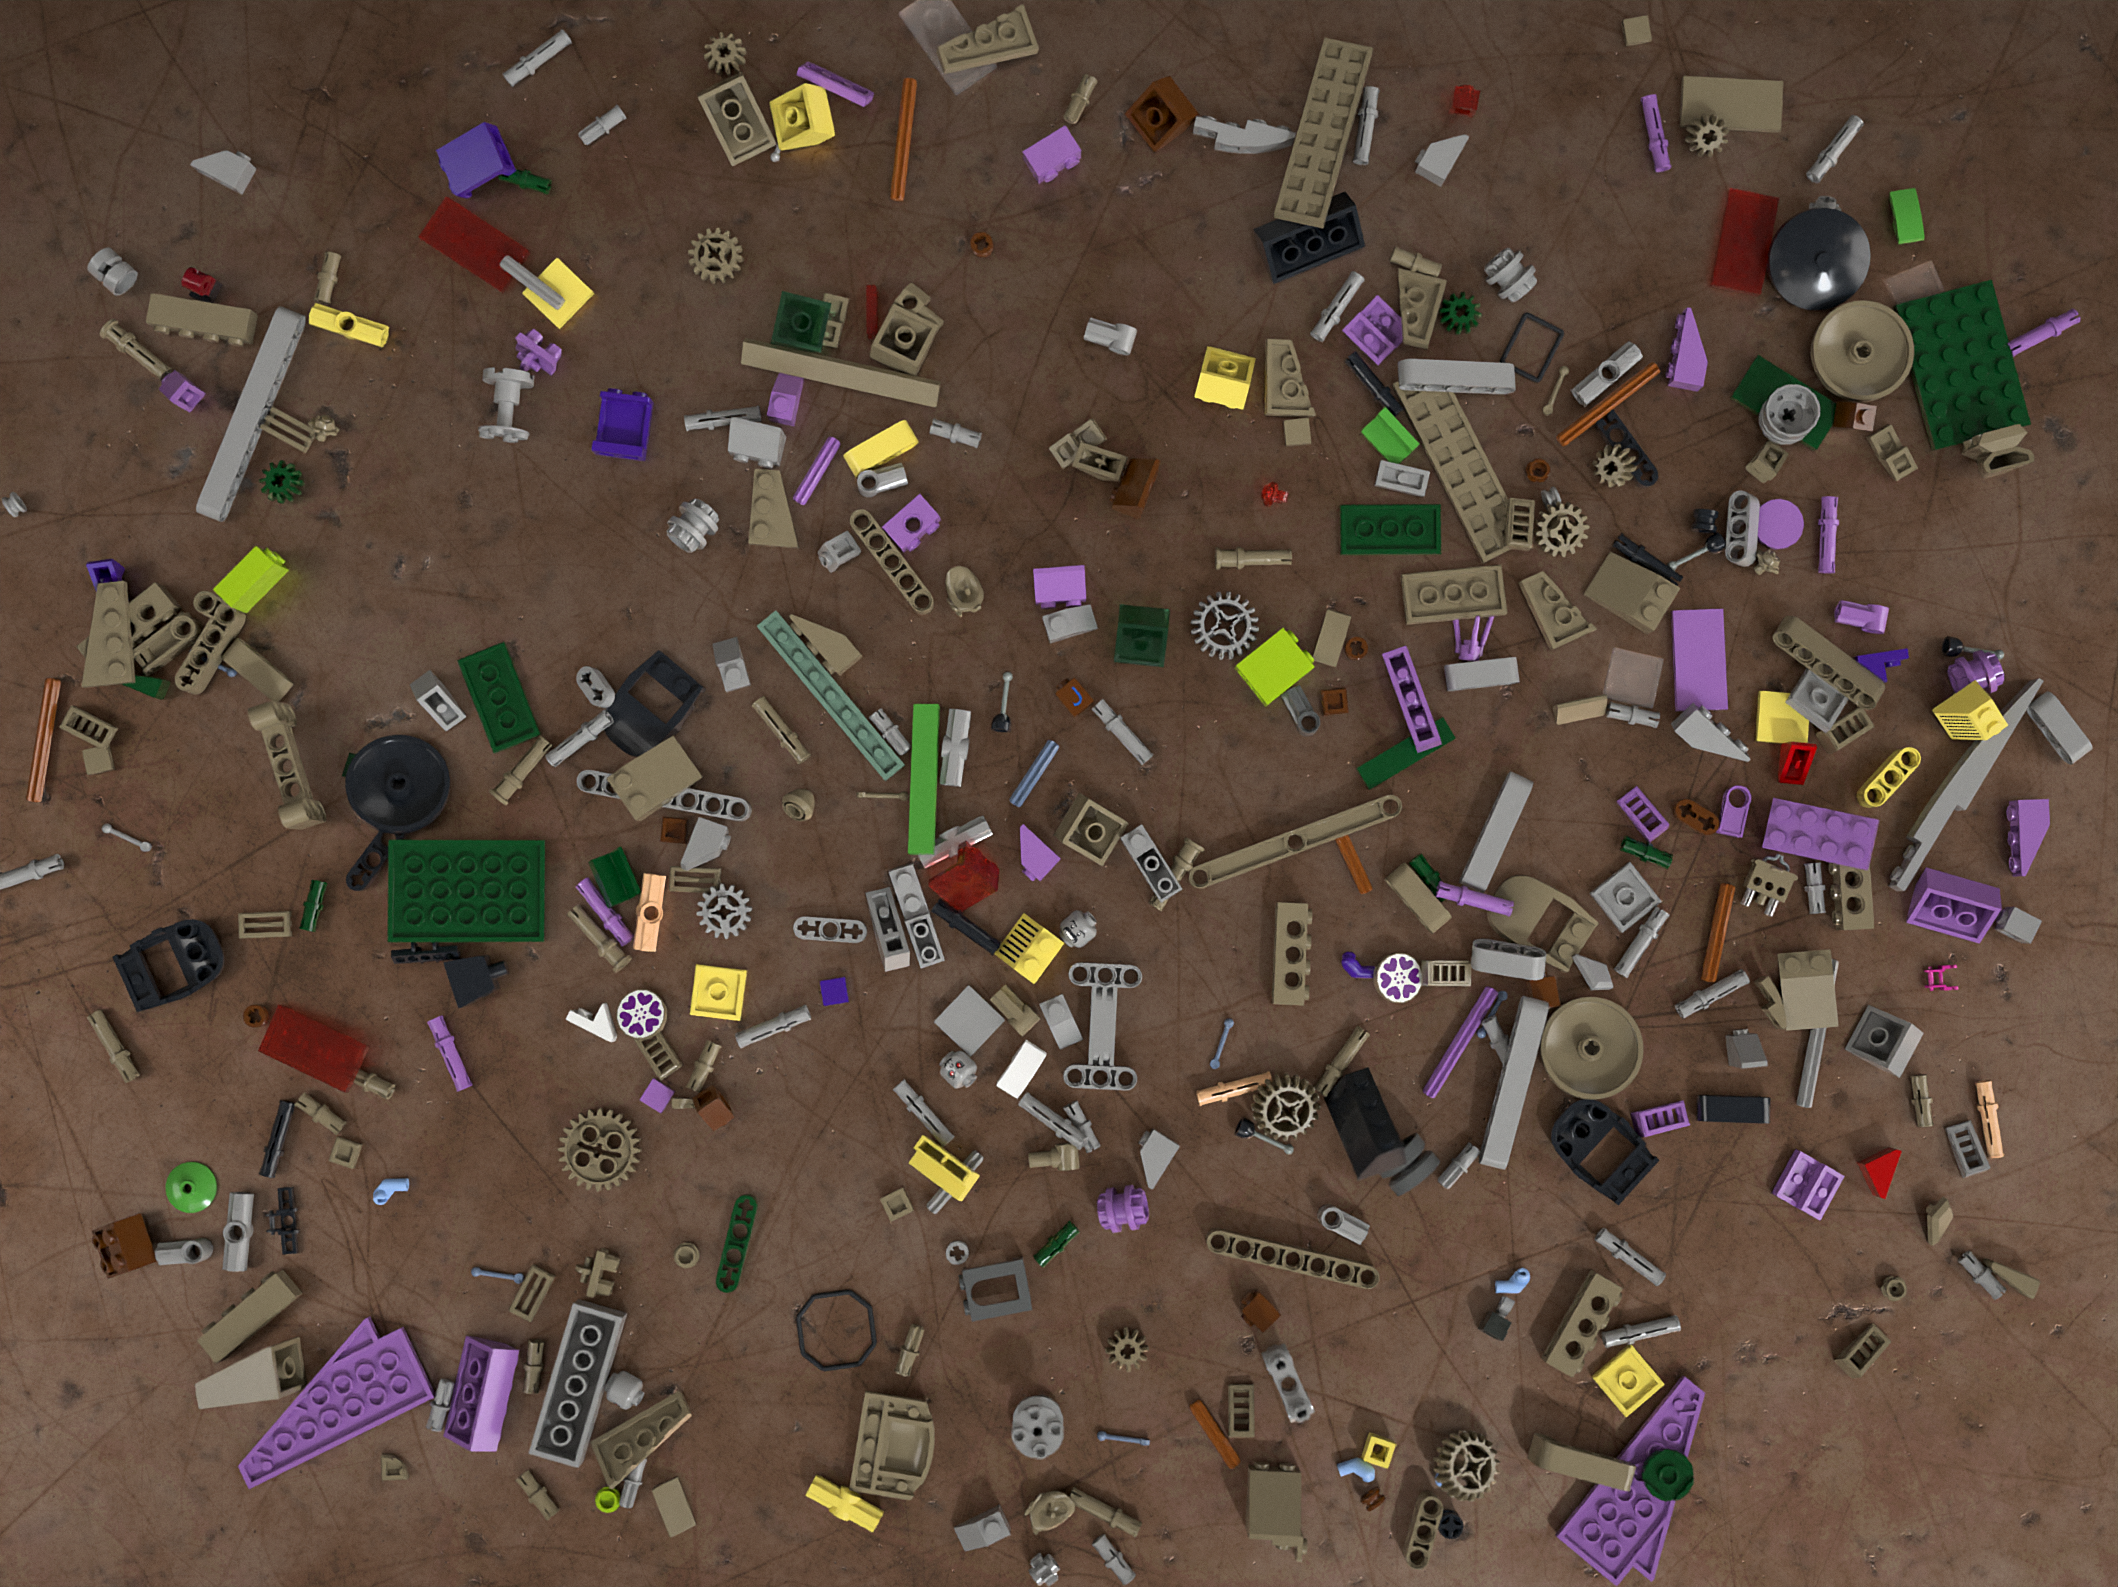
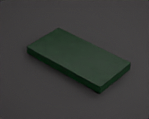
M1757 355L1730 399L1759 416L1762 405L1778 388L1792 384L1808 388L1818 399L1820 416L1817 424L1799 442L1816 451L1833 425L1836 403L1760 355ZM1790 414L1782 417L1784 421L1792 418Z
M1353 504L1339 506L1340 556L1441 555V504Z
M503 641L457 660L494 754L537 738L540 735L542 736L506 642Z

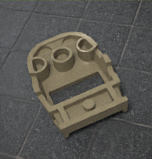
M1523 874L1513 875L1504 880L1494 894V897L1514 901V906L1510 907L1513 909L1510 917L1487 910L1488 922L1500 937L1505 938L1509 943L1536 947L1526 940L1553 898L1571 909L1573 913L1546 954L1545 965L1554 966L1563 973H1567L1570 970L1569 968L1574 962L1572 956L1579 954L1593 930L1599 924L1571 897L1555 887Z

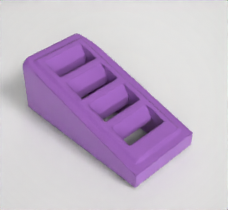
M1637 786L1617 800L1618 805L1649 843L1669 828V823ZM1635 797H1638L1640 800L1629 808L1626 805ZM1642 805H1644V806L1646 807V808H1645L1642 812H1640L1638 815H1635V814L1633 813V812L1636 811L1638 808H1640ZM1651 813L1652 817L1642 824L1640 820ZM1657 821L1659 825L1649 832L1647 828Z
M1684 1100L1631 1112L1630 1114L1634 1131L1640 1137H1647L1690 1125ZM1675 1108L1677 1123H1675L1671 1109ZM1662 1111H1665L1668 1125H1665ZM1652 1114H1655V1118H1656V1122H1657V1126H1658V1127H1656V1128H1655V1125H1654V1121H1653Z

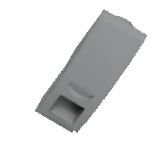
M1196 116L1193 134L1215 139V150L1240 154L1265 153L1293 145L1296 135L1288 127L1277 126L1276 128L1267 125L1265 121L1259 119L1247 120L1245 129H1242L1240 125L1233 122L1224 124L1216 122V119L1210 116H1202V118Z
M913 862L889 870V875L920 968L945 961Z

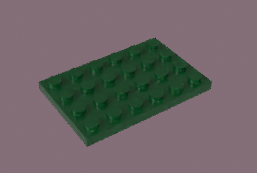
M1992 280L1893 306L1894 311L1904 320L1912 335L1914 358L1910 372L1932 451L1958 445L1972 439L1974 436L2017 424H2021V427L2031 425L2013 355L2007 345L2009 340Z
M388 840L387 942H544L545 840Z

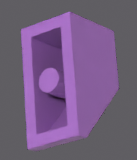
M176 370L163 378L162 385L159 388L171 402L189 413L206 394Z
M783 373L778 374L771 392L767 417L770 422L790 426L795 425L804 378Z
M1024 824L1020 827L1021 864L1025 867L1022 872L1032 881L1036 878L1041 881L1061 859Z

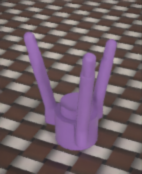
M1477 615L1475 617L1471 640H1464L1463 644H1461L1459 620H1453L1456 642L1455 653H1459V660L1474 662L1479 661V657L1483 656L1484 645L1494 616L1488 618L1480 643L1477 641L1480 616Z

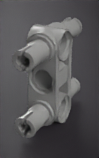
M1285 1343L1279 1346H1269L1261 1355L1270 1375H1272L1289 1419L1291 1423L1296 1420L1304 1422L1303 1420H1308L1310 1414L1315 1411L1294 1369V1363ZM1285 1377L1294 1378L1295 1382L1291 1388L1286 1389L1281 1386V1382Z

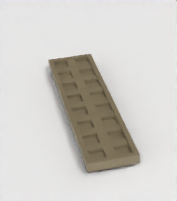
M1324 38L1274 211V218L1324 228L1373 54V47Z
M1399 381L1393 383L1392 387L1402 407H1404V411L1482 564L1511 550L1504 548L1509 500L1454 392L1401 390L1399 388ZM1513 525V529L1524 531L1522 526ZM1513 535V539L1525 540V536Z

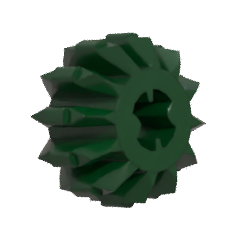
M1461 292L1458 299L1457 295L1452 293L1449 296L1450 300H1443L1442 305L1444 308L1439 309L1438 314L1445 316L1440 320V324H1449L1446 328L1447 332L1455 328V335H1460L1462 330L1469 334L1471 327L1476 328L1479 325L1476 319H1480L1482 313L1476 310L1481 305L1480 303L1472 304L1475 298L1474 295L1465 299V292ZM1460 310H1463L1464 314L1461 317H1458L1456 313Z
M280 460L278 466L273 462L269 463L270 471L262 470L266 478L259 479V483L265 485L261 491L264 494H268L269 500L274 501L277 499L278 503L284 504L286 499L290 502L294 501V493L301 495V491L297 487L305 484L304 481L299 480L302 472L295 470L296 466L289 463L287 465L285 461ZM281 478H284V480L282 481L283 486L281 487V486H279V485L281 484V480H280V479H281Z

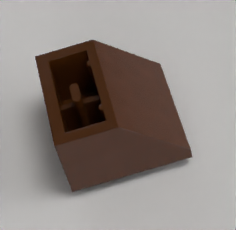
M141 1213L92 1230V1242L99 1252L101 1258L100 1266L108 1279L157 1262Z

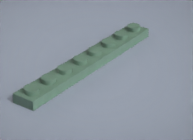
M776 610L757 625L758 629L885 781L905 766Z

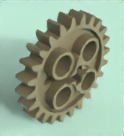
M603 1108L598 1109L597 1115H595L593 1109L588 1110V1117L583 1113L578 1114L580 1122L571 1119L570 1123L573 1128L565 1127L563 1129L568 1136L559 1138L561 1142L565 1143V1146L557 1148V1151L564 1152L565 1156L558 1160L561 1162L566 1161L567 1163L562 1170H571L572 1173L568 1179L577 1177V1186L586 1182V1190H590L593 1184L597 1192L601 1191L603 1184L607 1191L612 1189V1182L617 1187L620 1186V1177L626 1181L629 1180L630 1177L627 1171L635 1172L636 1168L632 1163H638L641 1160L634 1156L635 1153L642 1151V1148L635 1147V1143L639 1142L641 1138H633L632 1136L637 1131V1128L629 1130L628 1126L631 1120L623 1123L621 1121L623 1118L622 1113L613 1117V1109H610L606 1115H604ZM588 1127L594 1128L597 1132V1137L594 1141L586 1137L585 1133ZM612 1134H617L621 1138L620 1147L617 1148L611 1145L610 1137ZM583 1142L592 1147L602 1144L603 1150L621 1153V1157L619 1158L606 1152L598 1155V1150L581 1147L578 1143ZM580 1152H586L589 1155L590 1162L588 1165H583L579 1162L578 1156ZM605 1159L613 1161L614 1170L612 1172H607L603 1168V1161Z

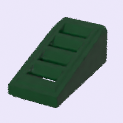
M135 675L136 683L122 685L162 700L165 698L171 682L162 678Z

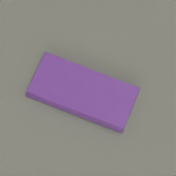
M1723 609L1671 611L1675 711H1685L1692 703L1698 708L1703 705L1707 710H1727Z

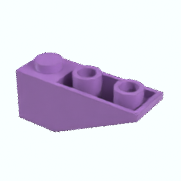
M1687 307L1676 318L1675 329H1678L1677 338H1674L1671 344L1670 353H1673V360L1667 366L1666 378H1669L1668 386L1698 391L1704 385L1708 361L1692 309Z
M2049 799L2009 801L2006 815L2008 821H2010L2008 844L2011 846L2012 856L2009 858V869L2012 871L2013 877L2026 876L2049 828Z

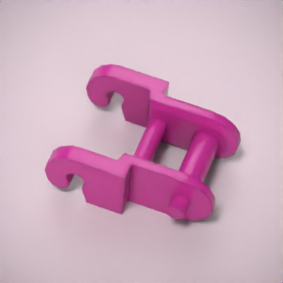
M1939 965L1938 969H1932V966H1930L1928 970H1923L1925 973H1928V985H1925V988H1930V991H1934L1933 988L1940 987V990H1958V986H1946L1943 984L1942 973L1945 969L1957 968V965ZM1933 972L1939 973V984L1934 985Z

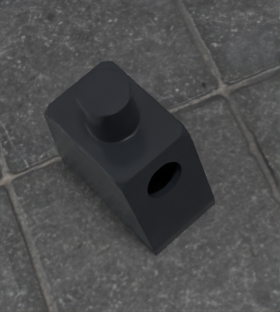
M489 955L443 962L458 1008L467 1007L499 990L500 986L497 978L509 974V968L505 960L492 964Z

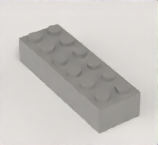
M581 1299L573 1303L529 1454L576 1468L584 1462L627 1313Z

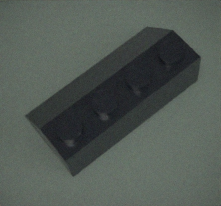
M1346 191L1332 196L1324 228L1276 219L1253 229L1258 250L1273 284L1366 247L1356 204Z
M1369 1067L1344 1075L1327 1094V1097H1324V1101L1357 1180L1360 1181L1407 1164L1404 1147Z

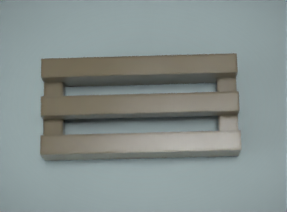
M272 406L270 409L271 413L269 416H266V421L260 426V429L306 453L317 433L311 427ZM278 415L310 433L309 436L306 437L275 420V417ZM271 424L305 441L304 445L302 446L271 429Z
M670 866L669 891L711 893L710 888L674 886L675 881L714 883L717 890H720L722 869L694 867L686 871L681 866ZM675 871L715 873V878L675 876Z
M292 912L238 913L239 938L292 936V931H290V926H292L290 916H292ZM284 917V922L245 923V918ZM284 927V932L245 933V928Z
M533 1264L508 1311L531 1323L556 1275L550 1274ZM534 1273L538 1274L521 1310H518L517 1306ZM543 1278H546L547 1281L545 1282L534 1306L532 1307L529 1315L526 1314L525 1312L529 1307L539 1285L541 1284Z

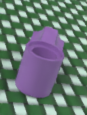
M1840 600L1835 609V622L1860 627L1862 631L1884 634L1889 608L1875 604L1862 605Z

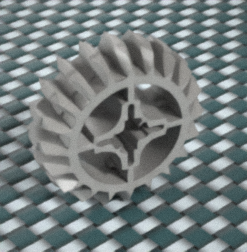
M1217 592L1216 601L1209 595L1206 598L1209 605L1202 601L1199 603V607L1203 612L1199 610H1194L1193 612L1199 619L1191 620L1192 625L1198 626V628L1191 630V634H1200V637L1196 638L1194 642L1195 644H1199L1202 641L1205 643L1200 649L1202 652L1206 651L1208 647L1211 648L1210 657H1213L1215 651H1218L1219 660H1223L1224 652L1228 653L1229 659H1233L1234 650L1239 656H1242L1241 646L1249 650L1251 646L1247 640L1252 642L1256 640V637L1250 634V632H1258L1259 627L1251 626V623H1256L1259 619L1258 617L1250 618L1249 616L1255 612V608L1252 607L1246 610L1245 607L1249 601L1246 599L1242 605L1238 603L1241 597L1239 594L1235 596L1234 600H1230L1231 592L1226 593L1225 599H1222L1221 593ZM1219 606L1232 607L1239 614L1227 616L1219 609ZM1212 610L1216 625L1205 632L1204 620L1206 615ZM1220 619L1225 623L1233 621L1228 628L1230 629L1229 632L1225 629L1217 630L1218 626L1221 625ZM1244 620L1245 633L1243 638L1238 641L1235 637L1234 626ZM1222 635L1231 645H1219L1210 640V638Z

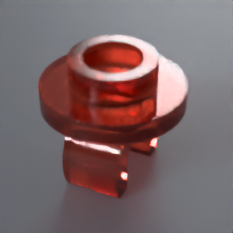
M1270 482L1264 486L1261 499L1265 506L1270 507L1274 502L1282 504V502L1287 503L1289 493L1278 490L1276 482Z

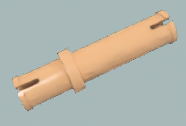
M1270 1071L1224 1084L1223 1082H1218L1216 1086L1196 1090L1199 1106L1219 1100L1225 1102L1228 1101L1227 1098L1257 1091L1258 1086L1266 1087L1265 1079L1273 1082Z
M1992 1080L1976 1081L1975 1085L1979 1100L1977 1110L1981 1113L1987 1158H2000L2004 1156L1996 1112L1998 1103L1994 1100Z

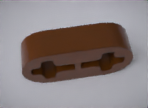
M1679 800L1672 808V814L1675 819L1701 835L1714 834L1719 828L1718 817L1692 800ZM1688 805V811L1694 814V816L1684 815L1682 817V811L1679 809L1680 806ZM1701 818L1703 820H1706L1710 818L1711 820L1709 823L1712 825V828H1706L1704 830V824L1698 821L1697 819Z

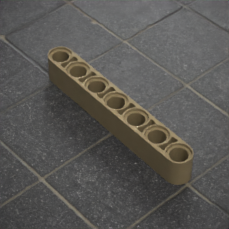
M1213 1228L1206 1235L1208 1248L1216 1254L1364 1289H1372L1379 1282L1380 1276L1378 1271L1366 1262L1222 1228ZM1216 1234L1224 1237V1243L1219 1247L1211 1245V1238ZM1241 1240L1248 1241L1249 1248L1244 1253L1236 1251V1244ZM1271 1246L1274 1249L1273 1256L1268 1259L1262 1258L1260 1255L1262 1248ZM1288 1253H1298L1299 1259L1295 1264L1286 1263L1285 1258ZM1315 1258L1323 1259V1266L1319 1270H1313L1310 1267L1311 1261ZM1340 1264L1348 1266V1272L1344 1276H1338L1335 1273L1336 1267ZM1364 1270H1371L1373 1272V1277L1368 1282H1363L1360 1279V1275Z

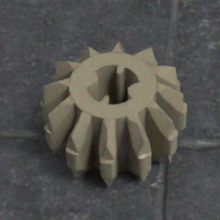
M720 32V39L711 36L712 44H705L704 48L707 53L704 54V59L709 62L708 68L710 70L716 69L717 75L720 76L725 70L727 76L730 77L732 69L739 72L738 64L744 65L746 63L743 56L747 52L744 47H741L743 44L741 39L735 40L732 33L725 38L724 33ZM725 51H729L730 55L727 56Z
M1703 113L1701 121L1693 118L1694 128L1688 126L1686 129L1689 133H1692L1685 137V141L1691 143L1689 149L1692 152L1697 150V155L1700 157L1705 152L1707 156L1712 157L1713 149L1719 153L1722 152V148L1719 146L1720 143H1728V140L1723 137L1729 133L1728 128H1723L1726 121L1724 119L1718 120V116L1714 113L1710 118L1706 113ZM1704 133H1712L1711 137L1703 138Z
M1616 444L1614 447L1607 445L1604 447V451L1600 450L1596 453L1598 459L1594 460L1592 465L1598 467L1594 471V475L1600 474L1602 476L1599 483H1604L1607 480L1608 487H1613L1615 484L1623 486L1625 480L1630 481L1633 478L1631 472H1634L1637 467L1631 464L1636 457H1629L1627 455L1630 448H1625L1622 451L1620 444Z
M1124 1327V1335L1122 1336L1118 1330L1114 1331L1117 1340L1108 1338L1107 1342L1114 1347H1108L1105 1350L1106 1354H1113L1108 1359L1110 1364L1118 1360L1117 1370H1120L1123 1364H1126V1371L1131 1372L1130 1364H1134L1139 1369L1141 1365L1138 1359L1147 1361V1356L1141 1352L1149 1351V1346L1141 1345L1146 1341V1337L1143 1335L1137 1338V1329H1134L1132 1334L1129 1335L1128 1327ZM1125 1344H1130V1348L1134 1347V1350H1130V1355H1125L1124 1351H1120V1349H1124Z

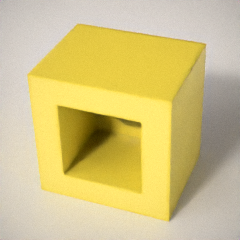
M1369 1432L1361 1457L1363 1461L1388 1469L1396 1444L1391 1439ZM1376 1444L1381 1445V1446H1382L1381 1451H1380V1452H1374V1451H1373L1374 1445H1376Z

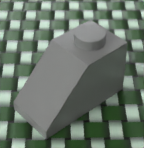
M1464 134L1430 144L1427 151L1422 149L1415 160V163L1419 164L1415 173L1441 187L1469 136Z
M225 150L193 160L191 166L199 173L242 195L256 171V168L250 163L251 158L239 151L233 154Z
M1091 605L1068 608L1042 616L1050 644L1098 629Z
M431 670L410 684L416 700L445 731H448L466 718L465 713L450 692Z
M699 817L680 863L682 869L688 871L719 857L722 849L727 850L731 840V836L728 835V827Z
M1063 993L1039 1003L1060 1050L1083 1040Z
M1748 1029L1733 1030V1035H1725L1729 1066L1737 1068L1768 1066L1757 1034L1749 1033Z
M1152 1128L1151 1132L1146 1130L1138 1144L1142 1145L1139 1150L1147 1185L1152 1190L1180 1147L1178 1143Z
M1000 1504L954 1527L964 1551L989 1546L1011 1534V1526Z

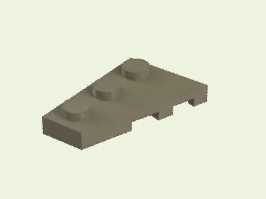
M1398 268L1403 344L1427 350L1447 280Z
M1265 340V415L1316 416L1315 411L1311 407L1308 398V389L1304 385L1301 376V367L1292 340Z
M1543 571L1518 582L1550 651L1596 630L1595 626L1584 619L1581 615L1582 612L1576 606L1571 605L1563 596V592Z

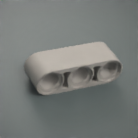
M1742 490L1734 492L1729 499L1725 554L1730 562L1746 567L1753 564L1756 559L1760 503L1757 497ZM1748 499L1747 506L1741 509L1742 501ZM1746 523L1745 531L1739 534V528ZM1744 548V555L1738 559L1737 554L1739 550Z
M1516 657L1444 666L1447 691L1520 683Z
M2046 691L2029 704L2026 709L2028 715L2066 763L2072 765L2093 749L2089 739L2051 692Z
M1476 939L1473 941L1472 969L1528 980L1543 979L1546 963L1545 950L1538 947L1490 939Z

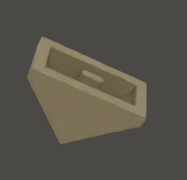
M1081 442L1072 466L1100 480L1120 481L1128 457Z

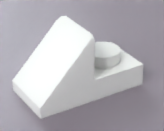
M607 1003L601 1005L595 1019L591 1018L593 1015L591 1012L583 1008H579L578 1011L575 1009L570 1010L566 1020L609 1042L616 1041L617 1033Z

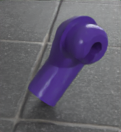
M1345 952L1342 955V967L1351 977L1373 979L1375 966H1361L1355 959L1356 955L1353 952Z

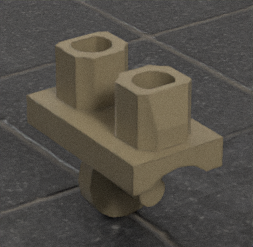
M601 1248V1250L597 1251L593 1267H591L593 1258L588 1256L585 1258L584 1265L577 1264L575 1267V1271L582 1273L580 1282L587 1283L588 1277L591 1275L586 1293L588 1297L594 1298L596 1295L610 1296L612 1293L614 1281L603 1279L602 1276L604 1270L617 1272L620 1258L609 1254V1249Z

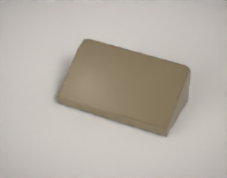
M1603 694L1554 705L1552 709L1556 724L1560 725L1603 716L1606 713L1607 695Z
M678 1477L655 1485L652 1488L653 1496L670 1538L696 1525Z

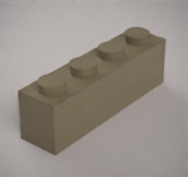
M151 293L146 323L152 326L155 332L161 334H169L170 331L179 332V336L194 338V335L203 336V339L206 341L219 342V339L228 340V344L243 347L244 343L253 344L258 315L250 309Z
M284 1270L277 1273L271 1271L260 1280L262 1285L257 1290L251 1288L241 1296L243 1302L237 1307L234 1304L221 1314L223 1319L217 1324L214 1321L201 1331L204 1335L197 1342L216 1364L230 1356L302 1294Z

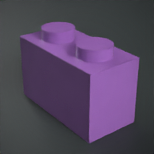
M1063 126L1023 151V159L1038 183L1044 180L1045 182L1053 180L1058 175L1057 172L1065 167L1067 169L1074 167L1081 158V149L1066 126Z

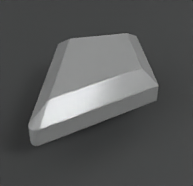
M1579 954L1572 956L1591 990H1610L1614 988L1606 964Z

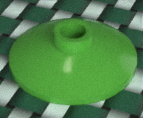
M199 1162L180 1164L171 1171L167 1178L166 1195L169 1202L182 1212L195 1213L202 1211L213 1202L216 1196L217 1181L215 1175L206 1165ZM186 1184H190L192 1187L190 1193L185 1191Z

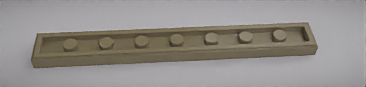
M745 338L743 341L741 364L935 408L938 403L940 381Z

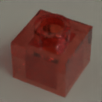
M1470 85L1455 86L1451 96L1449 113L1473 118L1477 111L1480 90H1475Z

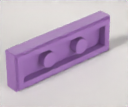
M809 61L801 65L797 72V76L863 107L872 101L874 95L872 91Z

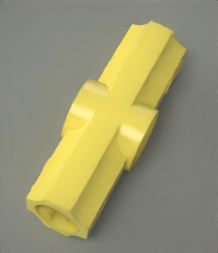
M315 303L309 314L310 325L341 334L348 339L360 340L383 348L389 336L388 326L355 316L350 312H342ZM353 320V327L346 331L344 329L345 324Z
M815 1476L805 1496L829 1508V1511L836 1517L845 1521L851 1520L859 1526L874 1532L884 1513L883 1510L861 1499V1496L855 1491H850V1488L845 1486L839 1487L822 1476Z

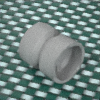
M110 247L97 252L87 266L88 272L98 281H103V285L115 296L128 291L138 277V272L127 262H122V258Z

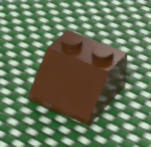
M1170 76L1153 81L1124 113L1154 153L1183 133L1196 120V116L1200 115Z

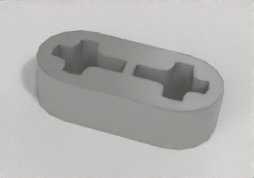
M589 666L582 667L578 671L576 677L577 684L590 703L601 708L611 706L615 699V693L598 669Z

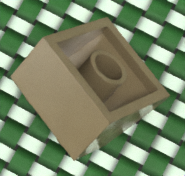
M893 304L871 346L870 357L901 373L916 376L927 356L939 326Z
M1079 792L1053 836L1065 845L1103 866L1129 823Z

